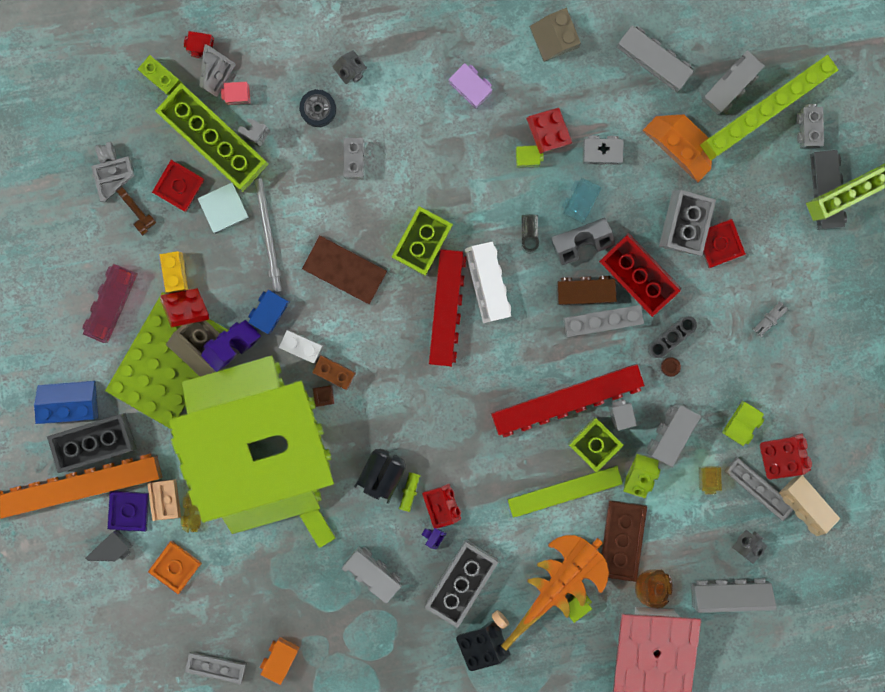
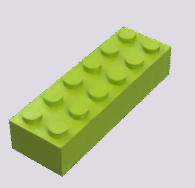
M182 83L155 110L242 192L269 165Z

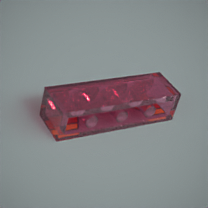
M117 264L108 267L105 274L107 279L99 287L97 302L94 301L90 308L91 316L83 324V335L102 343L109 342L138 273Z

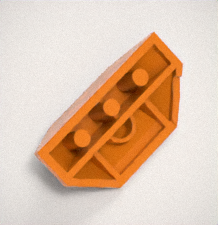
M684 114L656 116L642 130L697 183L711 170L712 160L709 159L700 146L709 137Z

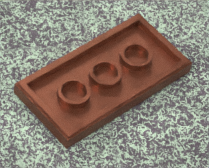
M320 235L302 267V270L369 305L387 273L383 268Z
M610 500L608 502L601 554L608 564L609 578L637 582L647 513L646 505Z

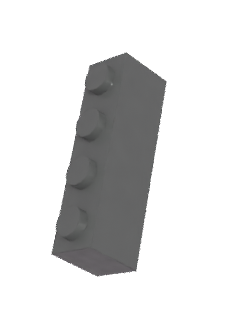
M837 150L819 151L810 154L815 199L843 185V175L839 171L841 156ZM841 210L826 219L817 220V230L845 227V223H847L846 212Z

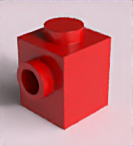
M189 31L188 36L184 38V48L191 54V57L202 58L205 44L213 48L214 37L212 34Z

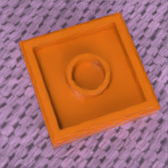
M171 540L148 573L179 595L202 562Z

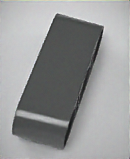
M691 316L680 318L649 344V355L654 358L664 357L696 330V320ZM686 319L692 325L688 331L683 328V322ZM670 332H674L677 335V339L673 343L668 340ZM656 344L662 347V352L659 355L653 352V347Z

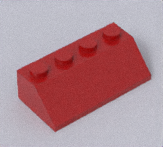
M630 233L622 238L599 261L652 317L682 289Z

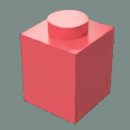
M248 82L224 83V89H221L222 100H225L227 105L250 104Z

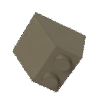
M567 8L549 14L530 26L544 62L573 51L581 45Z

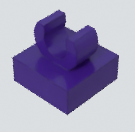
M425 528L421 535L428 539L425 544L426 546L437 550L447 533L437 528H434L433 531Z

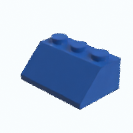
M96 381L38 385L34 402L35 423L44 424L99 419Z

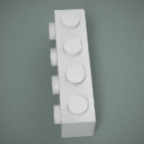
M493 242L466 248L465 252L483 323L511 317V305L507 301V289L502 281V269L498 265L497 249Z

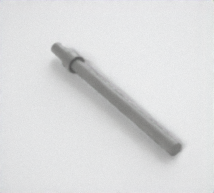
M255 179L270 270H268L269 277L272 278L274 293L282 292L279 279L281 273L280 268L277 267L262 179Z

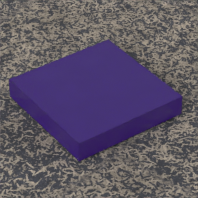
M110 491L107 529L146 532L149 493Z

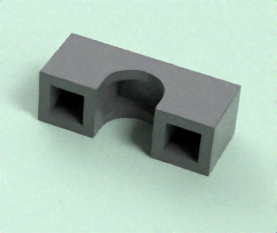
M605 217L551 238L554 251L562 266L580 259L578 249L583 245H593L597 252L615 246L613 232Z

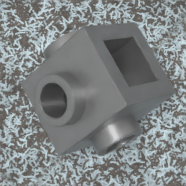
M354 50L342 55L332 66L346 85L351 82L357 83L364 77L362 74L367 69Z
M745 530L738 537L737 542L732 548L754 564L763 555L767 545L762 542L764 538L754 531L751 534Z

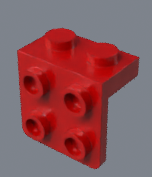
M803 433L795 434L789 438L760 443L768 479L799 476L811 471L812 462L807 454L808 444Z

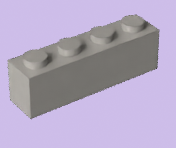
M632 25L616 48L678 93L694 72L691 69V65L686 61L681 62L678 60L674 52L669 49L665 50L660 46L661 43L655 38L650 39L645 35V31L642 28Z
M641 305L563 318L566 337L644 324Z

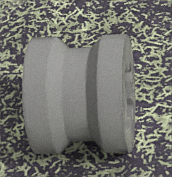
M111 141L107 142L106 145L98 144L95 146L100 163H104L106 160L117 159L115 148Z

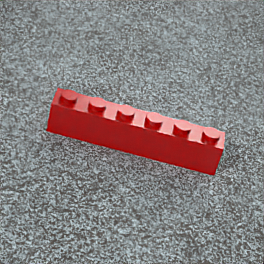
M440 249L429 356L430 365L452 367V363H456L457 352L453 351L454 344H458L459 333L455 332L456 325H460L461 314L457 313L458 306H462L463 294H459V289L464 287L465 275H461V269L466 267L467 257L463 256V251Z

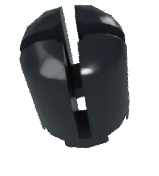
M375 449L371 453L354 487L356 488L359 485L364 488L363 493L377 500L380 497L388 500L387 504H389L406 469V464L402 458L394 454L376 489L373 486L390 452L384 449Z

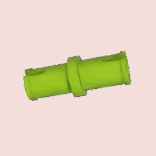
M411 472L408 473L405 488L402 489L403 496L398 508L407 512L411 511L410 509L414 496L417 495L416 488L421 476Z

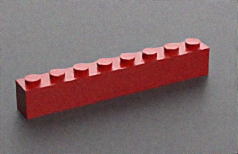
M634 364L492 412L491 415L498 435H503L504 438L513 435L514 430L521 429V431L531 429L532 424L538 422L539 425L549 423L552 417L557 416L558 419L569 416L568 412L575 410L578 413L587 410L586 406L593 404L594 407L605 403V399L612 398L613 401L622 398L623 393L630 392V394L640 392L641 387L645 385L638 364Z

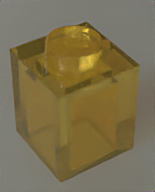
M699 467V490L705 491V494H716V491H722L721 467Z

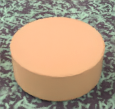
M499 610L492 614L494 622L501 629H505L510 625L507 618Z

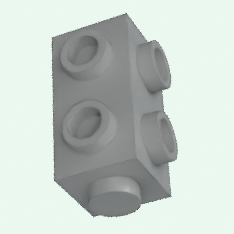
M806 104L797 113V124H800L797 142L800 143V148H820L824 146L823 107H817V104Z

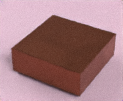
M332 385L312 388L316 407L335 404Z

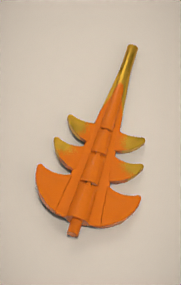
M565 535L549 543L548 546L550 548L556 549L563 555L564 561L561 563L556 560H544L537 563L538 567L548 571L551 579L550 581L543 578L528 579V583L534 585L540 591V595L515 630L502 643V648L507 651L522 633L553 606H557L564 616L568 618L570 606L565 597L566 594L574 595L583 607L586 601V589L582 582L583 579L591 580L598 588L599 593L604 591L608 583L609 570L605 558L597 550L603 544L600 539L597 538L590 544L581 537Z

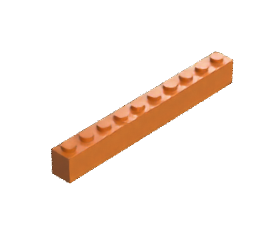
M151 453L140 456V460L137 461L129 458L122 460L121 465L115 466L114 463L102 465L103 469L96 471V468L93 467L84 470L85 474L77 475V472L66 474L65 479L59 480L57 476L47 479L48 483L40 484V481L29 483V488L22 489L21 486L10 488V492L5 494L1 490L0 519L161 479L163 476L158 456L152 457Z

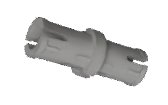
M779 301L769 313L764 315V319L753 328V331L756 333L762 328L757 335L763 337L772 325L775 326L777 324V320L788 311V308L785 306L779 311L784 305Z

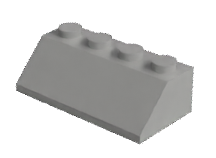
M738 578L735 579V582H727V579H717L716 583H708V580H697L696 583H691L692 607L698 613L776 610L772 584L766 581V578H754V581Z

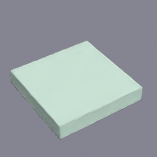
M233 183L198 198L214 234L249 218Z

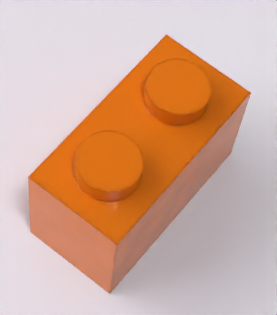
M279 637L277 642L273 640L268 650L271 652L269 658L265 657L259 667L263 669L260 675L281 685L300 647Z

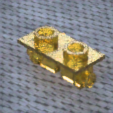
M186 492V497L183 498V508H185L184 516L181 517V527L187 533H189V528H191L190 532H198L201 525V516L195 514V511H199L198 507L192 505L189 493Z

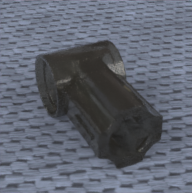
M521 215V247L525 253L532 254L536 252L539 246L538 215ZM533 240L535 247L528 249L525 246V241Z

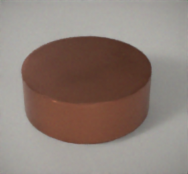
M670 357L662 361L661 371L664 375L673 377L680 372L681 365L677 359Z

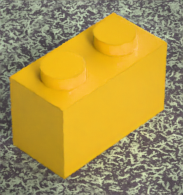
M176 251L159 254L165 292L174 293L188 290L183 253Z

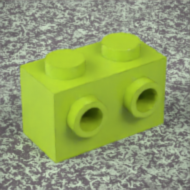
M636 454L626 475L623 492L646 498L648 492L653 490L654 479L658 480L661 471L658 468L659 460Z

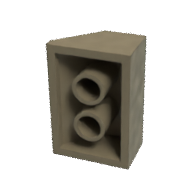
M206 320L182 325L173 333L166 345L199 376L215 372L201 354L205 350L204 345L211 339L215 341L220 333ZM231 347V348L237 353V354L234 356V358H235V357L239 354V351H238L237 349Z

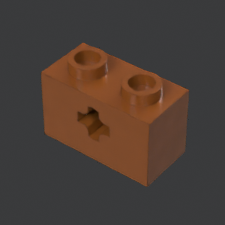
M323 355L320 356L312 372L345 390L349 389L356 375V372Z

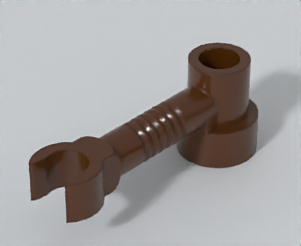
M123 187L116 192L139 219L133 225L142 236L145 235L148 229L156 224V221L150 214L146 216Z

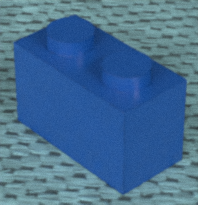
M267 290V292L263 291L258 301L260 304L257 309L253 308L250 312L248 323L270 335L290 302L271 290Z

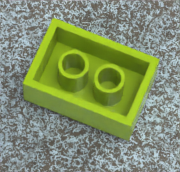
M418 206L391 258L426 276L453 224Z

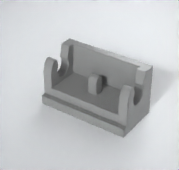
M247 119L252 126L250 130L240 126L238 132L261 147L270 130L265 124L261 125L253 119Z

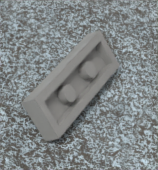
M190 652L185 672L242 684L246 664Z

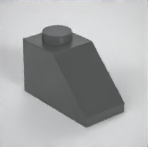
M115 530L86 559L87 561L112 562L118 559L124 560L131 553L129 549L133 545L118 530Z

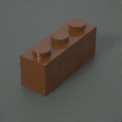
M591 276L580 277L579 281H572V277L561 278V281L556 282L557 305L616 302V280L611 279V276H599V280H591Z

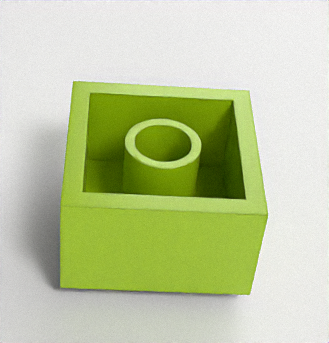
M595 417L568 443L596 473L624 446Z

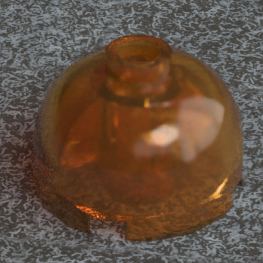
M659 569L644 571L639 575L635 584V594L638 600L643 605L656 609L663 608L668 604V596L672 595L673 591L671 577Z

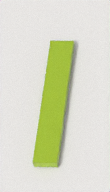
M616 465L600 470L597 473H590L507 500L512 516L515 518L616 487L623 483L618 466Z

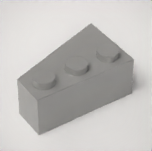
M747 50L701 100L717 115L722 111L726 113L733 106L731 101L735 97L739 99L746 92L744 89L748 83L752 85L759 78L757 74L764 65Z
M359 546L346 560L341 569L345 572L347 570L355 576V580L359 583L362 582L368 587L369 591L387 604L402 587L400 582L402 579L396 573L392 572L391 574L386 570L387 566L378 559L376 561L372 558L373 554L366 547L361 548Z

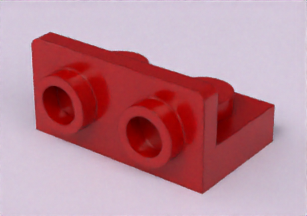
M445 484L442 487L422 493L433 528L452 525L461 520V511L456 504L455 494L450 484Z

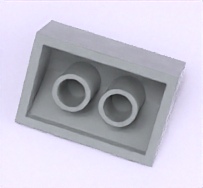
M683 190L672 191L659 247L702 256L716 200Z

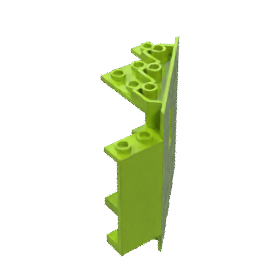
M272 356L183 381L182 386L187 414L169 419L173 436L171 442L175 454H177L181 463L179 466L183 478L186 480L188 488L191 489L188 490L192 505L198 507L203 523L222 517L232 534L320 509L319 501H322L319 489L334 485L329 460H332L330 450L325 449L322 443L321 435L324 434L321 423H317L314 417L313 409L316 408L313 397L309 398L302 381L284 385L283 379L279 378V374L282 373L279 362L275 363ZM275 435H281L288 441V447L284 452L256 461L252 460L248 443Z

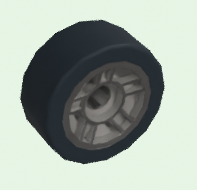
M314 89L308 91L302 97L299 110L307 124L313 127H324L333 121L336 115V104L328 92ZM319 104L321 106V111L316 112L314 110V107L318 106Z

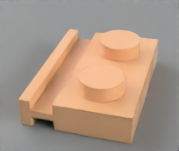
M176 479L147 483L152 521L180 518L181 511Z

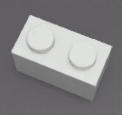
M287 330L279 348L315 364L324 346Z

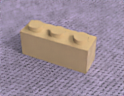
M803 475L793 478L779 492L783 497V501L791 506L796 516L803 520L808 526L809 531L816 536L827 534L840 520L839 516Z

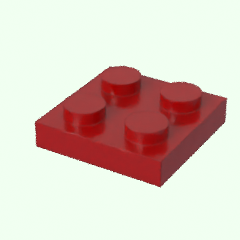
M559 107L530 115L526 118L540 154L572 144Z
M170 160L152 193L182 211L187 212L205 179L175 161Z
M733 219L709 227L703 250L708 268L746 255Z
M198 288L160 295L161 304L171 327L209 320V313Z

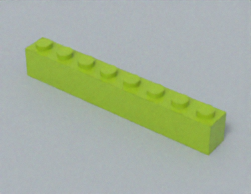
M826 55L700 145L709 159L713 160L839 69L830 56Z

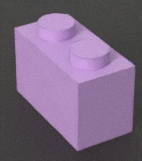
M464 63L449 79V84L477 109L492 93V85L485 78L481 79L477 75L478 71L472 65L467 66Z

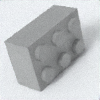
M674 404V406L668 408L665 414L667 416L665 422H661L656 430L658 435L655 440L651 439L647 446L649 450L647 454L670 467L674 466L701 417L679 404Z

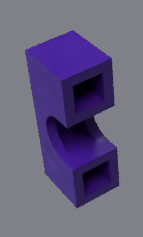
M246 319L240 324L236 322L229 328L228 332L225 330L221 332L215 341L213 339L208 341L204 345L205 350L201 356L215 372H218L228 365L237 354L231 347L237 349L242 355L256 344L261 335Z

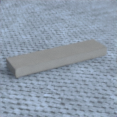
M738 457L725 469V473L780 520L784 521L793 511L791 506L783 501V497L778 491Z

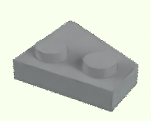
M205 44L199 87L217 97L236 64Z
M129 156L91 166L100 202H105L135 176Z

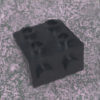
M490 621L480 629L459 634L456 637L470 671L500 664L510 656L509 648L506 651L501 647L505 640L501 628L494 621Z

